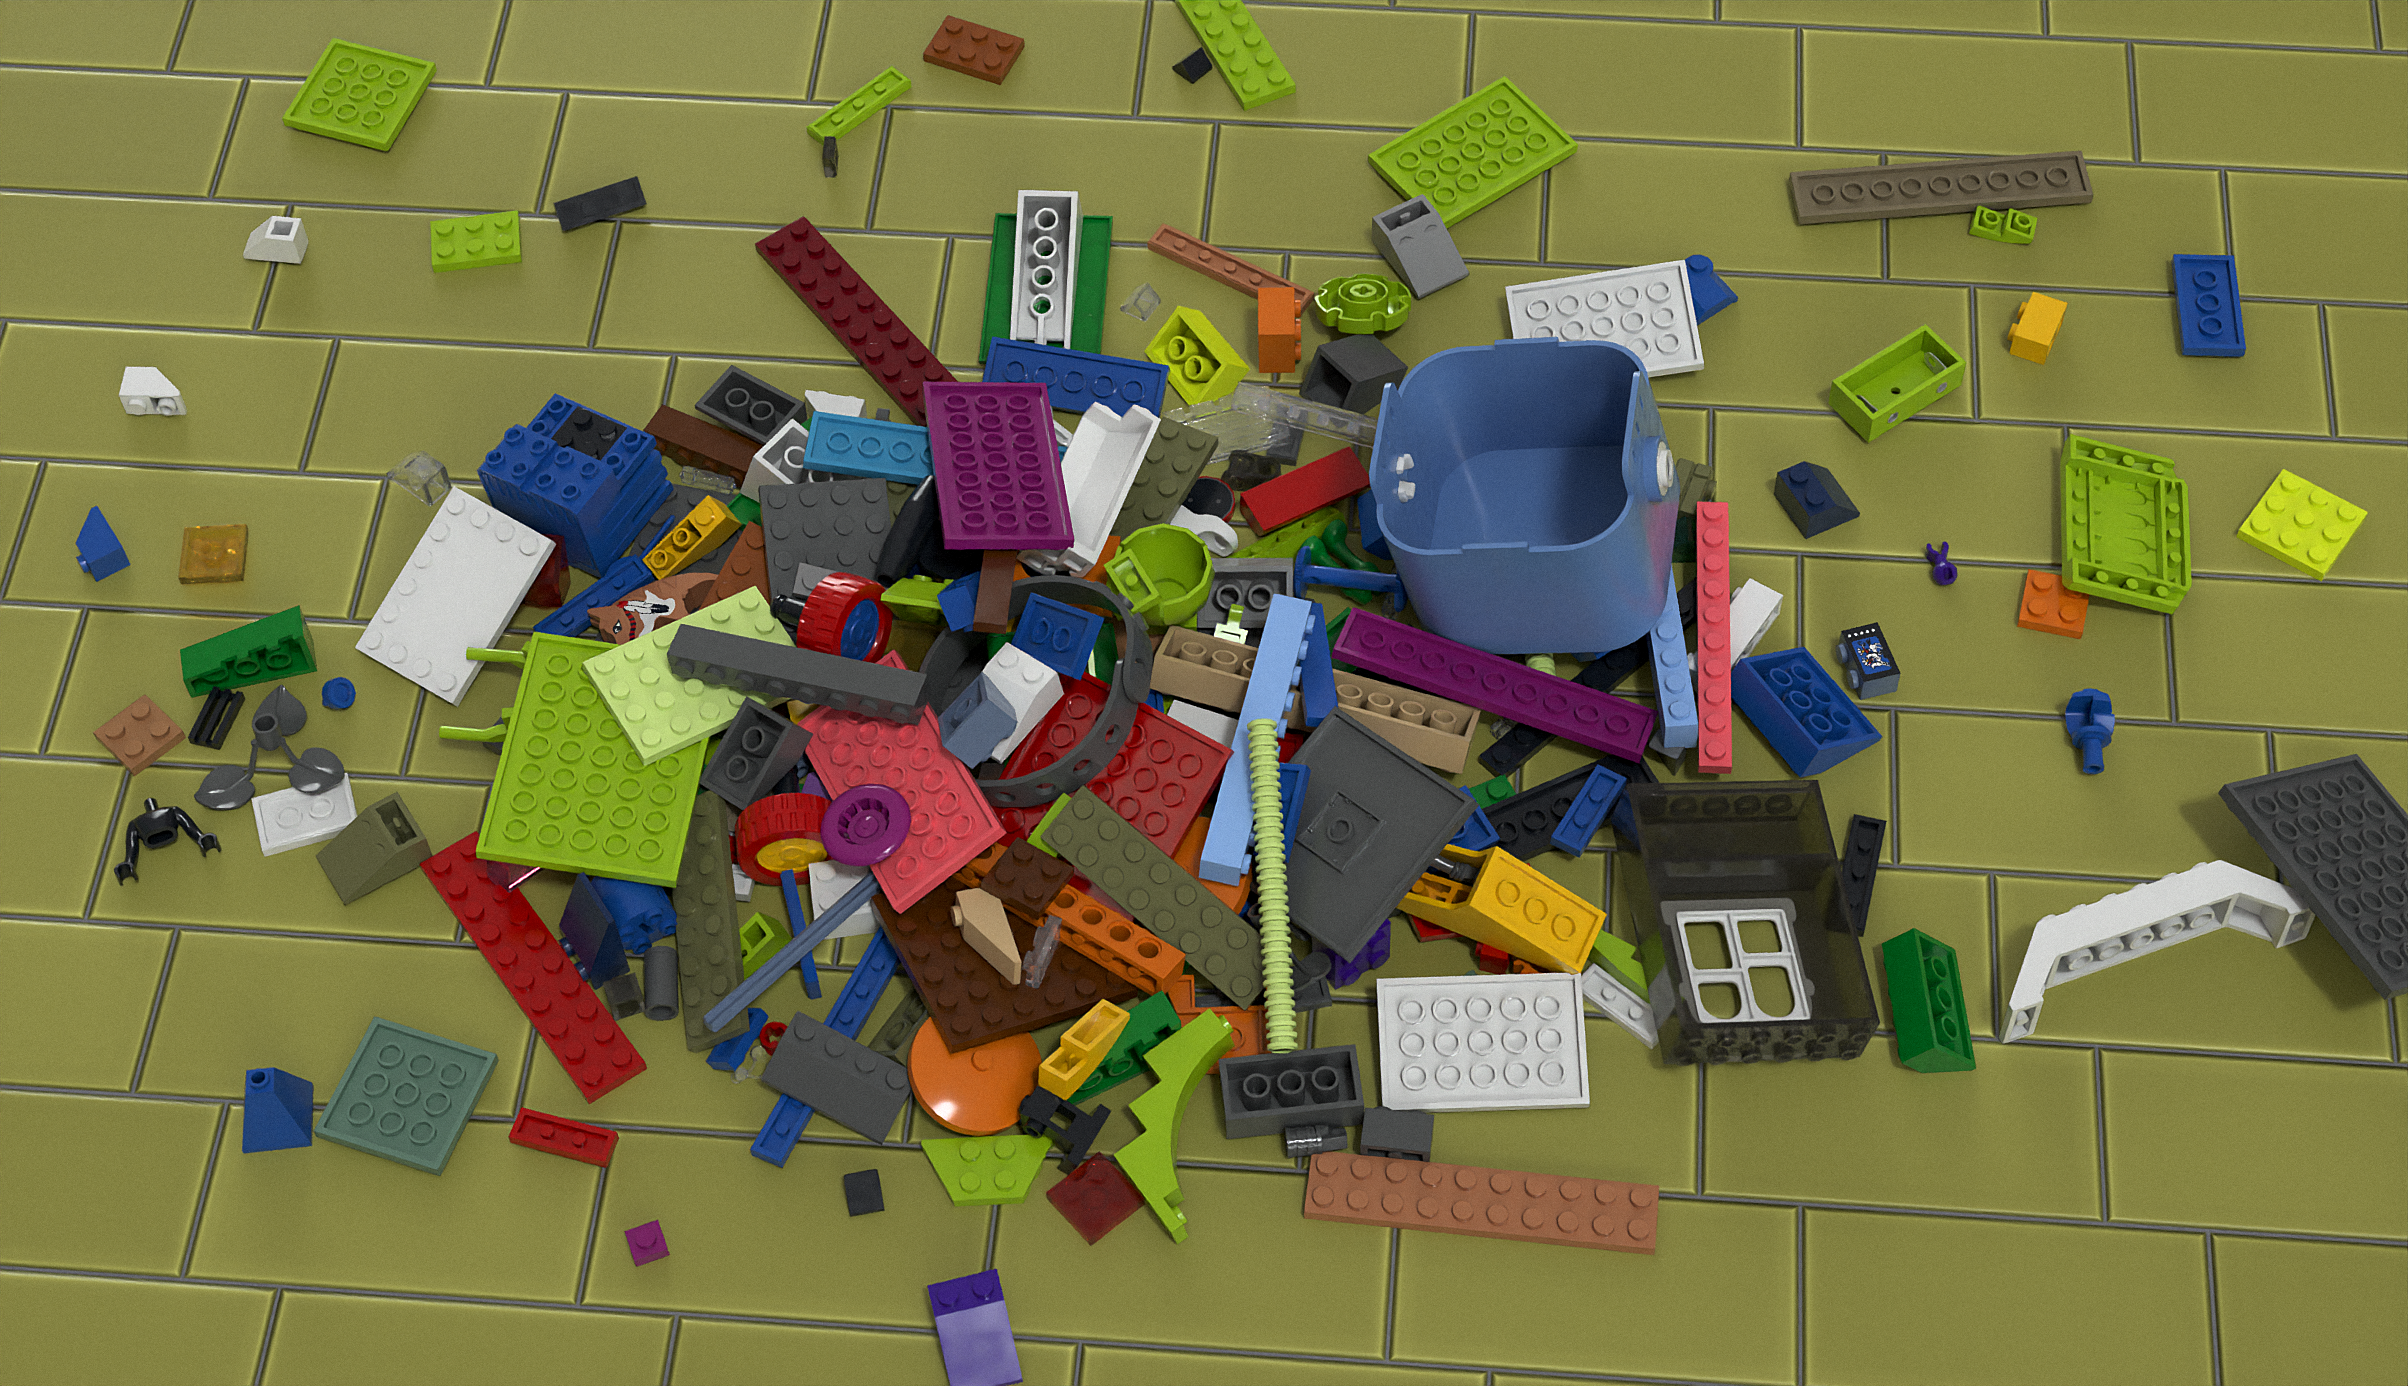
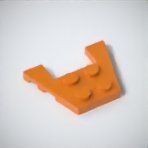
M1182 975L1167 992L1173 1009L1181 1021V1028L1209 1008L1217 1018L1223 1015L1234 1030L1230 1036L1235 1046L1220 1059L1271 1053V1051L1267 1050V1045L1270 1044V1041L1266 1039V1035L1270 1032L1266 1029V1024L1269 1020L1265 1018V1013L1268 1012V1009L1264 1005L1250 1006L1247 1011L1243 1010L1240 1006L1195 1007L1194 975ZM1219 1060L1206 1074H1219Z

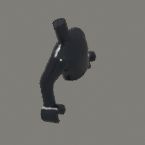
M148 798L144 801L146 813L139 815L128 823L125 841V861L115 866L114 873L120 886L123 885V880L127 877H134L135 881L138 880L135 867L139 857V839L148 848L164 846L177 838V828L179 825L199 845L203 857L207 856L206 852L209 849L216 848L218 852H221L222 849L217 836L213 833L204 834L180 807L169 806L159 808L156 799Z

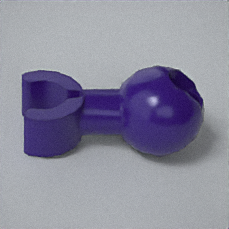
M1945 541L1942 542L1941 554L1933 550L1930 543L1927 544L1925 552L1926 558L1935 563L1932 571L1933 579L1939 585L1953 584L1958 576L1955 565L1947 561L1949 545Z

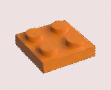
M2028 569L2017 627L2081 639L2090 594L2067 589L2062 584V576Z

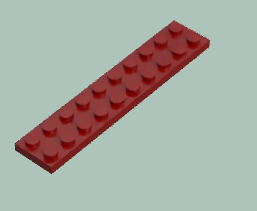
M474 831L420 863L421 870L588 1104H591L646 1070V1063L586 981L583 982L570 958L500 862L476 857V848L480 835L477 831Z

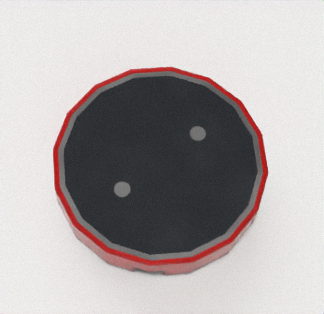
M1202 476L1197 479L1182 504L1194 514L1217 516L1224 522L1227 520L1229 522L1233 518L1236 509L1234 492L1230 486L1219 478Z

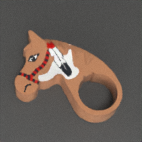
M686 573L667 577L628 593L611 606L590 608L587 610V613L592 617L590 619L591 624L599 628L604 642L622 645L690 615L694 608H698L703 603L718 575L712 573Z

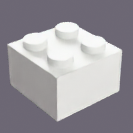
M836 860L809 863L814 920L872 871L870 866H849ZM871 898L823 940L876 933L881 924L870 906Z

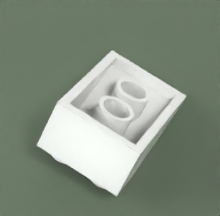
M1008 642L986 664L982 671L1014 707L1018 721L1012 735L1007 739L1002 738L994 747V751L990 758L1000 764L1003 763L1064 694L1056 671Z

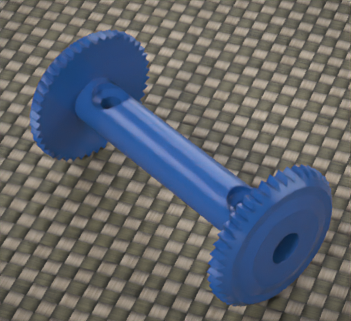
M1309 546L1302 547L1297 554L1293 575L1294 596L1298 599H1305L1308 585L1312 583L1394 593V608L1396 612H1401L1407 605L1409 597L1398 570L1397 574L1311 565V550Z

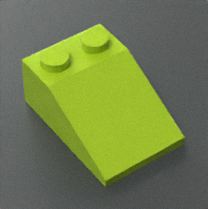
M913 575V579L902 578L882 593L881 601L902 622L945 628L948 622L937 595L954 580L945 579L944 583L932 582V578L922 575Z

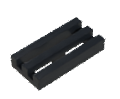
M213 686L188 736L190 743L220 750L245 700L243 692L237 691L234 694L230 689L221 691L220 687ZM228 701H230L231 704H230V706H229V708H228V710H227V712H226V714H225V716H224V718H223V720H222V722H221V724H220V726H219V728H218V730H217V732H216V734H215L213 740H210V738H211V736H212V734H213L215 728L218 727V725H219V723H220V721H221V719H222L221 715H222V713H223V711H224V709H225V707H226Z

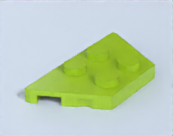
M1026 1134L921 1140V1145L925 1156L927 1155L933 1165L937 1177L945 1186L953 1205L958 1207L1024 1203L1031 1191V1184L1038 1178L1043 1168V1161L1049 1150L1053 1149L1055 1141L1044 1134L1041 1138H1035Z

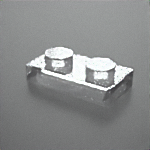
M1049 915L1045 926H1038L1033 940L1035 949L1034 951H1027L1022 970L1027 971L1026 986L1039 989L1060 939L1062 918Z

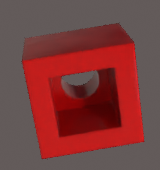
M1478 941L1475 956L1480 957L1479 970L1497 975H1506L1511 954Z

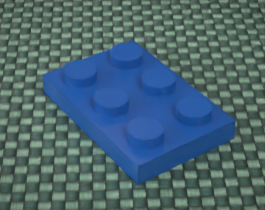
M1031 592L1011 645L1054 671L1081 681L1104 618Z

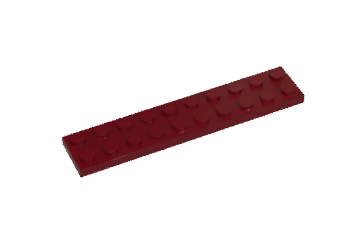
M802 216L755 243L756 252L916 426L927 427L922 395L923 382L958 381L816 228Z

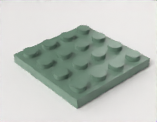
M374 1016L318 1121L314 1133L318 1138L441 1176L499 1062L498 1056L489 1051Z

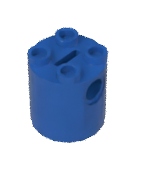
M595 876L591 881L592 886L616 922L623 949H632L636 955L643 954L652 947V943L676 932L677 914L662 886Z

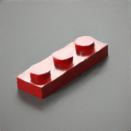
M521 1107L508 1136L513 1144L607 1168L619 1140L618 1133L615 1131Z

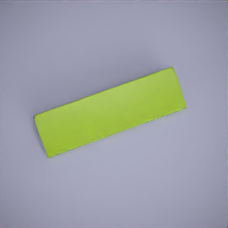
M1328 506L1283 527L1226 558H1293L1294 562L1296 561L1299 548L1309 537L1317 536L1321 540L1325 528L1336 519H1340L1346 524L1344 514L1332 506Z

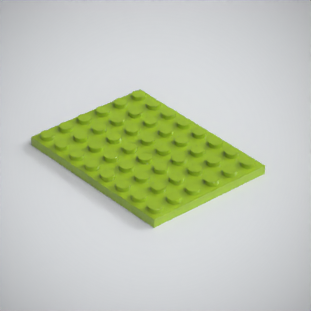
M533 631L477 844L476 857L579 874L584 872L586 875L676 888L711 736L644 766L583 670L582 662L616 648L620 644Z

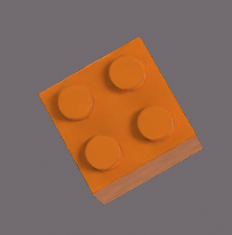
M1294 287L1258 288L1259 373H1295V360H1301V342H1295L1301 341V319H1295L1301 318V299H1295Z

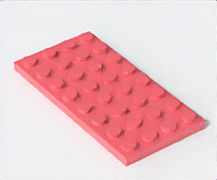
M895 649L875 663L909 670L903 658ZM929 702L926 705L919 725L901 724L891 719L877 716L867 717L858 712L839 711L825 705H820L797 723L813 733L805 748V752L833 801L843 792L863 784H882L899 792L908 803L911 823L904 842L886 859L869 865L893 909L899 914L903 913L1007 833L967 765L942 745L938 717Z

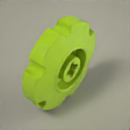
M1364 273L1353 274L1352 277H1336L1321 285L1318 289V296L1315 297V313L1317 318L1326 326L1338 327V331L1350 334H1373L1374 331L1378 330L1389 331L1395 329L1408 320V312L1411 311V293L1409 289L1399 281H1389L1388 277L1377 274Z

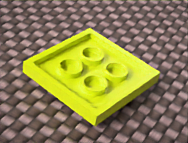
M2283 469L2238 531L2237 538L2322 582L2365 521L2368 512Z

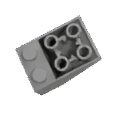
M1423 194L1372 217L1373 243L1418 299L1469 276V271L1439 213Z

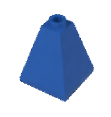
M275 1067L246 1070L242 1151L244 1154L312 1146L314 1094L312 1082Z

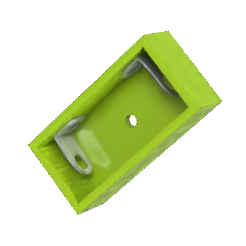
M1925 324L1834 379L1831 385L1828 404L1869 443L1961 386L1967 362ZM1892 391H1897L1899 394H1893Z

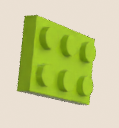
M518 210L430 221L431 257L434 273L522 262L521 229Z

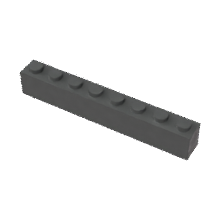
M680 624L667 652L672 674L682 678L691 677L705 680L715 685L724 684L738 687L744 691L763 692L777 698L796 699L805 704L825 705L835 710L858 712L867 717H882L901 724L919 725L931 695L927 674L686 624Z

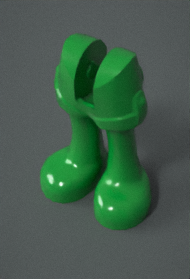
M1340 519L1332 521L1325 528L1321 540L1317 536H1311L1299 548L1300 550L1304 546L1310 547L1311 565L1342 568L1329 556L1328 553L1343 562L1348 569L1381 573L1375 564L1362 561L1348 548L1345 543L1348 528ZM1339 587L1343 594L1364 606L1372 601V594L1379 596L1383 593L1380 591Z

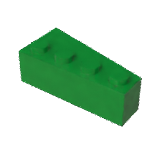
M300 605L180 649L183 681L191 698L210 694L213 686L220 687V690L224 691L225 689L231 690L317 672L314 642Z
M1163 990L1127 1011L1130 1013V1019L1122 1033L1093 1073L1067 1099L1068 1102L1076 1106L1150 1071L1143 1055L1181 1029V1021Z

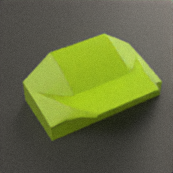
M1131 548L1103 565L1107 573L1106 586L1116 596L1121 593L1133 603L1134 607L1130 610L1133 614L1143 613L1164 601ZM1114 613L1118 621L1123 619L1122 616Z

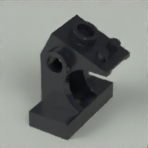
M1037 1086L1031 1096H1025L1019 1107V1114L1021 1115L1019 1125L1022 1126L1023 1135L1029 1134L1032 1137L1041 1138L1044 1134L1057 1142L1065 1152L1057 1168L1069 1175L1081 1163L1110 1115L1111 1110L1099 1104L1088 1115L1067 1100L1065 1101L1050 1091ZM1054 1112L1060 1113L1072 1121L1067 1131L1050 1121Z

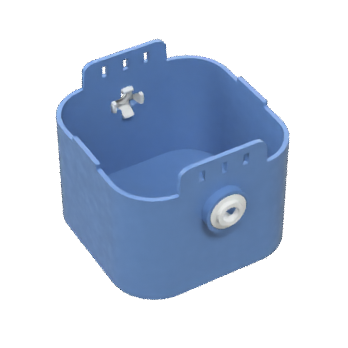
M1558 337L1495 340L1494 345L1464 346L1438 352L1415 366L1404 378L1398 390L1393 382L1384 385L1370 463L1369 481L1377 502L1376 513L1379 527L1422 631L1490 654L1605 652L1629 645L1651 630L1661 617L1667 601L1680 497V481L1646 368L1634 352L1617 343L1601 340L1559 342Z

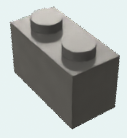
M1384 1106L1375 1108L1365 1107L1360 1155L1430 1162L1434 1115L1426 1114L1420 1110L1403 1112L1393 1111Z

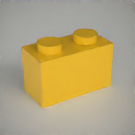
M2033 292L2029 302L2023 301L2017 315V319H2020L2019 324L2013 323L2009 331L2007 340L2012 341L2009 354L2044 365L2062 326L2068 303Z

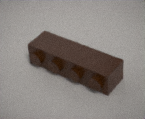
M663 404L643 430V432L655 437L657 445L653 449L660 451L661 456L664 455L674 459L683 466H691L701 470L710 477L716 476L726 480L738 488L743 485L753 456L764 446Z

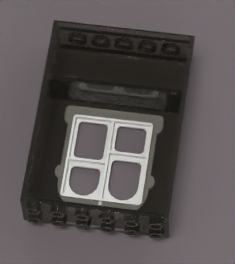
M1818 780L1626 784L1611 818V825L1664 1064L1688 1066L1693 1063H1710L1712 1065H1720L1736 1061L1752 1064L1763 1060H1775L1776 1062L1783 1063L1792 1059L1820 1061L1825 1058L1852 1060L1860 1057L1878 1028L1880 1020ZM1752 920L1773 921L1777 928L1782 951L1746 953L1742 948L1737 922ZM1688 922L1721 923L1726 936L1732 968L1696 969L1692 963L1684 924ZM1782 966L1787 970L1794 998V1009L1788 1016L1771 1017L1758 1008L1748 974L1750 967ZM1734 983L1738 988L1741 1001L1739 1014L1731 1019H1718L1710 1015L1702 1005L1698 990L1699 984Z

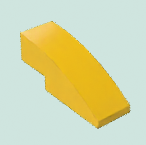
M1105 999L1097 1003L1061 1036L1060 1047L1039 1065V1086L1066 1101L1086 1081L1107 1055L1128 1023L1130 1013Z

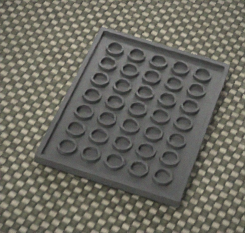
M2357 754L2224 784L2218 794L2227 804L2228 809L2241 821L2249 835L2262 847L2268 858L2279 868L2289 884L2300 894L2310 910L2321 920L2331 936L2338 941L2350 956L2352 962L2359 967L2371 982L2373 988L2384 1000L2407 994L2408 814Z

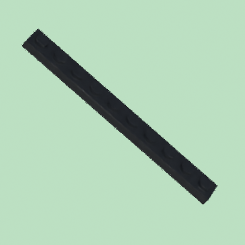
M1696 578L1677 592L1683 632L1697 621ZM1646 635L1595 660L1571 681L1609 694L1649 661ZM1518 723L1479 756V764L1495 777L1505 774L1508 778L1558 735Z

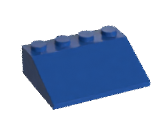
M1805 647L1742 658L1731 672V699L1739 705L1750 718L1751 723L1762 732L1770 742V745L1779 752L1789 764L1791 770L1800 778L1822 773L1877 743L1883 737Z

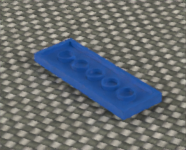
M992 337L982 382L1046 383L1049 402L1054 410L1084 414L1094 402L1109 407L1114 413L1122 417L1135 404L1148 409L1153 415L1160 418L1170 367L1169 365Z

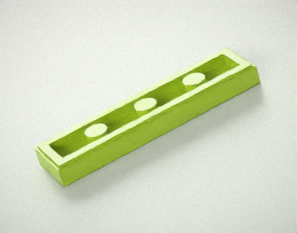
M890 66L806 126L807 134L822 146L828 148L912 87L911 80L896 68Z

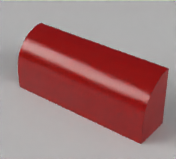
M1348 446L1240 493V512L1251 529L1257 535L1262 536L1371 488L1369 475L1351 447Z

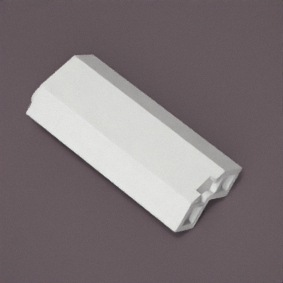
M1094 402L1083 414L1061 461L1075 539L1074 548L1068 547L1067 550H1019L1016 559L1045 575H1055L1056 570L1070 571L1071 577L1083 578L1095 566L1161 419L1153 415L1148 409L1135 404L1121 417L1109 407Z

